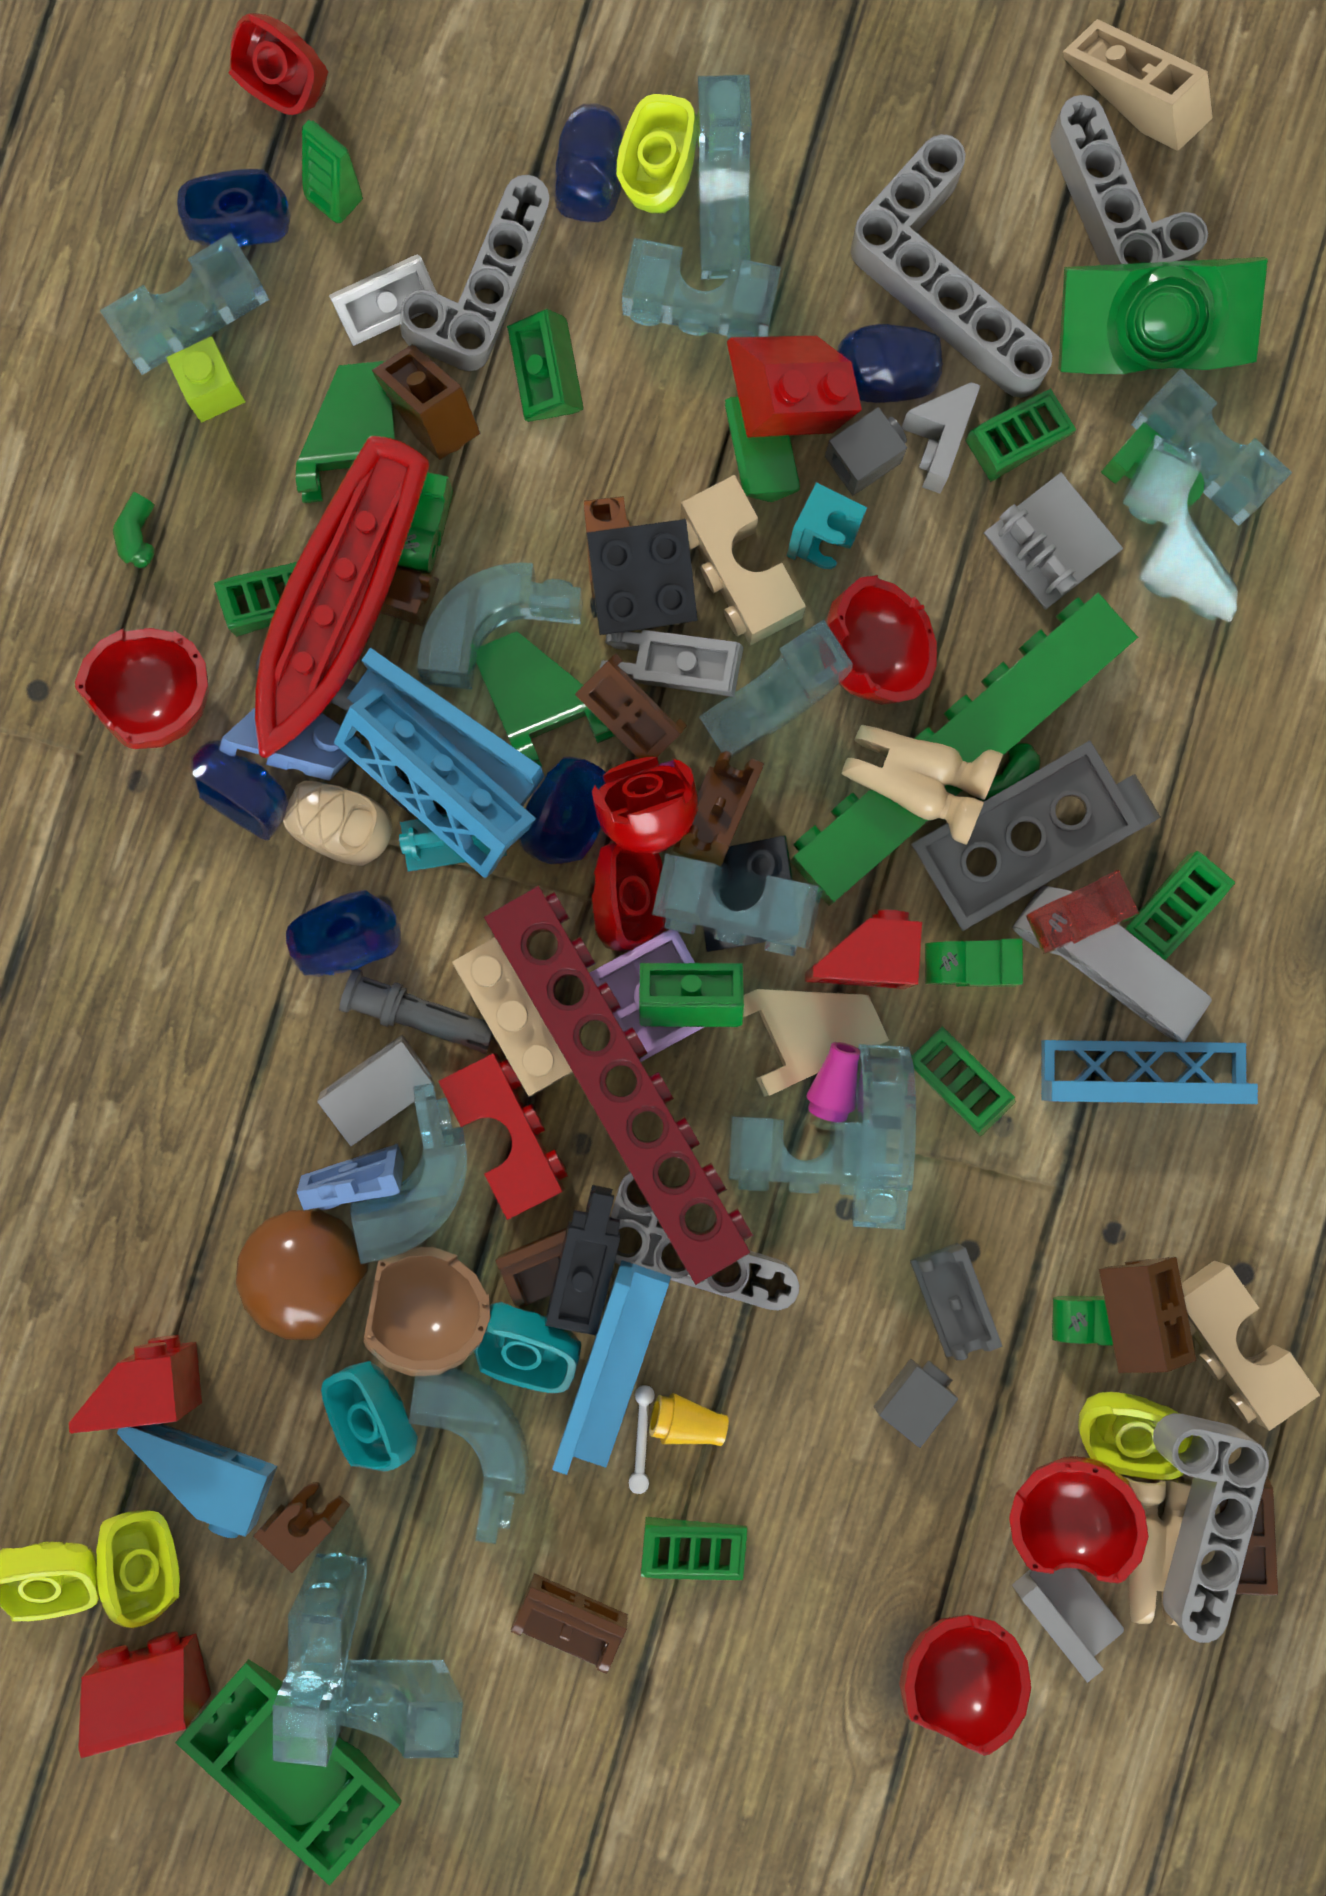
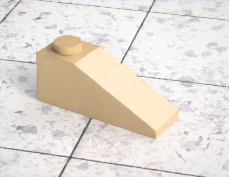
M1097 19L1063 51L1064 59L1141 133L1176 151H1179L1213 119L1208 71Z

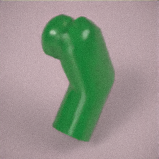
M133 492L113 526V536L117 553L121 560L126 564L131 562L135 567L141 569L149 565L155 554L154 547L143 541L141 531L155 504L142 495Z
M1019 743L1009 750V763L1002 774L995 775L985 800L977 797L976 799L984 802L1040 770V755L1035 752L1034 747L1028 743Z

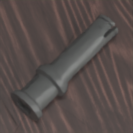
M357 968L352 970L340 1001L339 1011L348 1013L351 1009L380 1019V1025L389 1027V1025L394 1026L395 1023L409 1026L441 1039L464 1045L483 1054L487 1053L493 1037V1033L485 1020L417 998V996L408 994L407 988H404L403 984L395 982L390 986L364 977L362 970Z

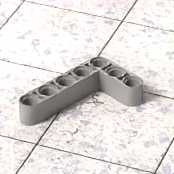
M943 134L933 136L925 142L860 215L851 244L852 259L860 269L1006 393L1020 398L1030 396L1038 390L1051 367L1052 353L1050 347L1043 339L918 234L919 230L954 192L965 163L966 154L964 147L958 139ZM930 164H943L949 169V172H937L931 168ZM910 199L918 207L906 209L900 206L897 200ZM870 234L879 235L886 243L879 246L872 245L864 237ZM905 266H915L921 270L923 276L917 278L910 277L903 272L902 268ZM944 297L953 298L960 304L961 308L955 310L947 309L940 303L939 299ZM989 329L993 331L998 341L988 342L981 339L977 334V330ZM1023 360L1029 362L1034 367L1036 373H1022L1015 366V361Z

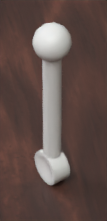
M647 1385L640 1386L635 1391V1399L639 1403L635 1471L629 1478V1488L636 1494L646 1492L649 1486V1478L645 1474L649 1404L653 1402L655 1393Z

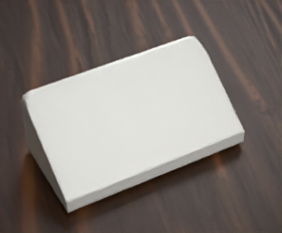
M417 254L330 294L329 297L352 345L355 346L400 325L402 302L413 291L424 289L434 293L437 292L422 258ZM423 312L415 314L411 319L423 314Z

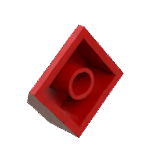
M817 335L731 337L727 341L747 437L832 434L862 410L852 362Z
M878 910V914H873L872 918L859 925L805 972V982L907 989L918 985L922 922L909 921V912Z
M171 1335L152 1338L148 1340V1344L134 1347V1354L118 1362L71 1419L69 1422V1433L161 1424L180 1420L202 1404L197 1343L180 1344V1336Z
M177 1631L168 1632L150 1639L147 1642L148 1647L129 1652L128 1646L123 1645L106 1650L96 1656L97 1661L81 1677L78 1743L81 1759L187 1729L212 1694L196 1633L179 1638Z

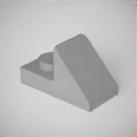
M970 382L907 412L902 429L929 439L919 465L920 469L927 471L922 488L941 493L949 477L981 385Z

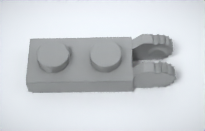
M642 630V633L626 631L606 634L605 642L613 648L638 651L636 664L621 662L618 665L638 684L735 696L743 653V646L738 642ZM604 660L601 661L600 668H601L607 661H604Z

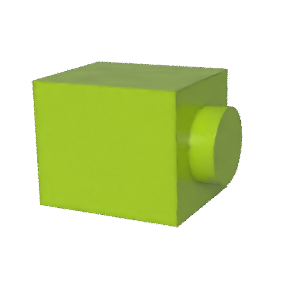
M212 336L166 357L187 403L201 423L246 402L224 355Z

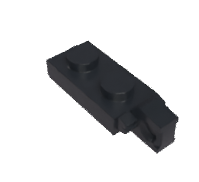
M592 1185L586 1212L574 1210L571 1222L568 1221L545 1317V1326L597 1335L620 1242V1233L618 1232L620 1219L610 1217L614 1195H612L613 1189Z

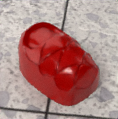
M249 13L237 22L230 44V68L228 72L233 79L248 93L284 114H302L314 108L325 90L329 73L324 63L315 53V50L295 30L269 15Z
M615 842L601 847L594 870L595 882L592 894L596 935L606 948L623 953L629 952L667 930L669 915L668 895L661 857L659 853L650 854L631 851L619 847Z

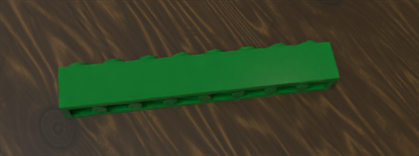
M1099 592L1086 603L1077 597L1056 616L1057 620L1061 623L1060 626L1048 636L1040 629L1018 649L1024 657L1015 665L1009 668L1003 661L981 681L987 688L973 701L965 694L944 713V716L949 720L947 724L936 733L930 727H927L914 739L952 747L959 752L962 760L967 763L973 762L987 750H994L1004 755L1139 637ZM945 785L946 791L954 796L963 791L958 787ZM871 789L860 799L852 792L831 811L836 818L834 822L822 832L814 825L793 844L798 853L793 856L790 862L826 904L830 906L928 820L913 814L893 800Z

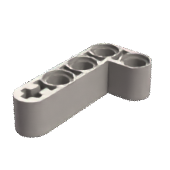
M1086 95L1073 96L1067 100L1061 108L1051 132L1050 144L1100 265L1128 264L1124 258L1127 256L1136 258L1140 263L1194 261L1207 243L1208 238L1207 225L1202 218L1194 213L1181 212L1152 223L1100 103L1093 97ZM1087 169L1099 170L1104 175V178L1092 176ZM1106 213H1116L1122 218L1123 223L1113 222L1107 217ZM1170 239L1182 241L1186 245L1187 250L1176 248Z
M521 175L512 179L507 185L458 303L424 289L413 291L406 296L401 307L400 329L403 339L409 346L413 344L422 353L465 371L478 370L486 364L544 227L549 204V193L541 180L535 176ZM524 202L531 205L527 209L523 225H520L516 222L518 208H521ZM499 245H511L518 251L519 255L512 259H506L499 256L494 249ZM481 289H491L498 293L501 300L495 304H486L481 302L475 294ZM423 312L431 315L436 323L430 328L422 329L412 324L410 319L415 314ZM471 333L480 338L482 345L477 349L469 350L460 346L456 339L462 334Z
M1042 885L1038 888L1012 927L1020 937L1045 952L1062 956L1152 1027L1180 1043L1186 1041L1212 1002L1211 997L1094 904L1072 891ZM1062 911L1061 917L1067 920V924L1059 921L1057 924L1062 928V932H1058L1054 928L1051 934L1052 926L1049 924V920L1053 919L1056 921L1052 915L1056 913L1060 916Z
M630 1171L624 1175L610 1217L620 1219L619 1229L623 1227L636 1229L641 1234L642 1244L637 1251L630 1254L617 1250L615 1263L620 1265L621 1260L669 1275L672 1281L769 1310L779 1311L786 1309L795 1302L799 1294V1282L796 1274L787 1263L763 1254L750 1251L751 1253L737 1260L740 1265L739 1273L733 1281L727 1283L719 1282L713 1276H710L695 1285L685 1266L671 1268L666 1265L661 1255L664 1247L671 1242L661 1224L657 1223L658 1219L650 1205H639L632 1202L629 1198L627 1187L634 1177ZM749 1263L757 1264L754 1269L756 1276L765 1279H772L775 1272H781L783 1282L788 1285L786 1290L777 1289L774 1297L768 1296V1290L765 1285L752 1280L750 1282L751 1290H743L749 1280Z
M1172 1413L1163 1417L1157 1423L1153 1433V1442L1156 1450L1181 1473L1193 1477L1166 1580L1162 1603L1167 1614L1190 1639L1199 1643H1209L1218 1639L1224 1633L1229 1621L1268 1473L1269 1459L1266 1451L1260 1444L1232 1425L1190 1415ZM1193 1435L1190 1447L1186 1451L1178 1453L1180 1443L1186 1437ZM1242 1447L1239 1458L1234 1463L1228 1465L1231 1453ZM1228 1499L1226 1508L1221 1513L1215 1515L1218 1504ZM1215 1550L1212 1560L1207 1564L1201 1565L1203 1558L1209 1552Z

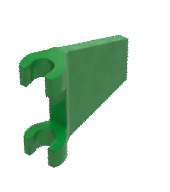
M385 361L338 366L296 462V486L298 493L302 492L303 503L323 501L320 471L350 468L370 436H381L396 440L393 403L372 372L374 368Z
M513 632L471 650L512 747L537 763L541 768L542 764L531 739L586 716L597 744L616 736L575 695L583 684L519 632Z

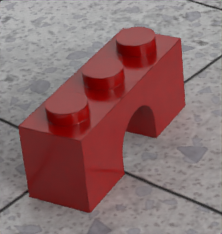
M493 1053L438 1081L460 1127L467 1126L481 1118H493L503 1123L510 1132L512 1138L510 1155L504 1163L484 1173L507 1220L564 1191L565 1188L561 1180L568 1177L567 1171L555 1149L548 1153L546 1152L538 1134L546 1131L533 1104L526 1107L523 1106L515 1090L522 1086L508 1059L501 1062L498 1054Z

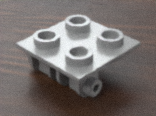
M1062 472L1018 506L1014 504L999 517L1000 520L983 533L1045 610L1123 550V547Z

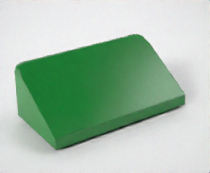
M544 309L508 325L507 329L524 420L531 422L582 411L584 407L567 319L554 311Z
M730 397L725 399V409L741 485L745 495L772 503L800 490V482L790 435L747 437L739 398Z
M640 963L639 1024L641 1026H742L744 1012L743 963Z

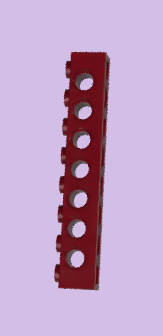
M537 886L486 915L484 919L695 1285L751 1253L745 1240L753 1236L738 1208L728 1213L718 1195L726 1191V1187L712 1163L702 1168L692 1151L693 1148L700 1145L697 1137L685 1117L675 1122L666 1106V1103L674 1099L659 1072L649 1077L640 1061L641 1057L648 1054L633 1027L623 1032L613 1013L622 1008L607 982L597 987L587 968L596 963L581 937L572 942L568 937L562 923L570 918L555 892L545 897L540 887ZM540 932L552 933L558 941L556 953L547 960L535 959L530 953V942ZM568 976L579 978L584 985L582 999L571 1006L562 1005L555 995L557 983ZM592 1021H601L610 1030V1041L600 1051L588 1050L581 1041L582 1029ZM621 1065L631 1068L637 1078L635 1090L630 1095L623 1097L614 1095L607 1086L609 1072L614 1067ZM651 1111L661 1118L663 1131L656 1140L643 1141L635 1135L633 1120L639 1113ZM677 1157L687 1163L690 1170L689 1177L682 1185L669 1186L660 1179L658 1170L664 1160ZM698 1203L709 1205L716 1214L713 1226L703 1232L692 1230L685 1221L687 1210Z

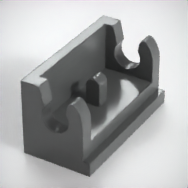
M955 1243L910 1260L947 1358L952 1356L955 1360H965L968 1358V1353L983 1349L990 1352L1003 1347L965 1247Z

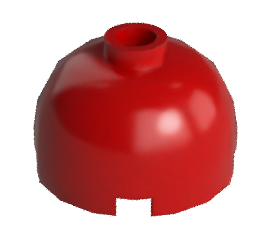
M644 757L627 761L607 771L603 775L605 784L599 790L595 785L592 790L597 817L603 831L619 847L635 852L660 853L676 844L690 831L698 811V796L690 767L676 759H673L674 767L659 765L658 757Z

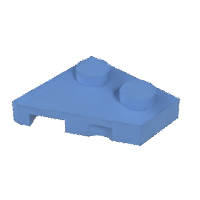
M255 708L222 737L219 749L221 752L234 757L237 749L259 754ZM321 713L295 739L268 757L266 765L285 770L297 769L306 775L330 781L351 758L334 744L341 726ZM354 735V737H355L356 739H358L360 742H362L361 739H359L358 737H356V736Z
M398 1144L301 1175L297 1194L303 1210L315 1208L327 1210L344 1203L392 1196L400 1193L404 1159Z

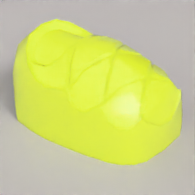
M652 94L642 99L629 120L619 148L616 174L621 186L636 208L649 213H666L673 208L682 197L690 179L696 149L697 117L691 103L684 98Z
M1101 1392L1087 1398L1079 1414L1078 1430L1090 1458L1104 1463L1121 1475L1171 1480L1184 1474L1156 1450L1153 1442V1433L1157 1423L1167 1415L1180 1413L1168 1406L1160 1405L1144 1397L1126 1393ZM1193 1435L1186 1437L1180 1443L1178 1453H1182L1190 1447Z
M151 1510L130 1511L104 1520L100 1526L96 1548V1578L101 1603L107 1616L113 1623L127 1628L144 1626L157 1619L179 1598V1566L168 1523L159 1512Z
M40 1542L22 1548H2L0 1550V1607L10 1616L11 1621L44 1620L92 1608L99 1599L96 1578V1554L91 1548L88 1549L86 1545L68 1542L65 1544L63 1542Z

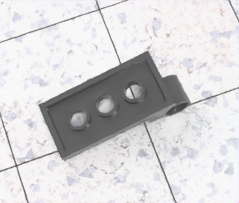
M1088 741L984 801L967 845L957 842L952 838L949 824L947 823L912 843V846L961 930L964 931L1161 818L1136 774L1116 784L1092 742ZM1072 796L1078 798L1083 803L1085 815L1079 824L1066 825L1057 818L1056 805L1060 799ZM1029 822L1038 828L1040 842L1035 849L1021 851L1013 845L1011 831L1018 823ZM975 848H987L994 854L996 867L990 875L978 877L968 870L966 859L968 854Z

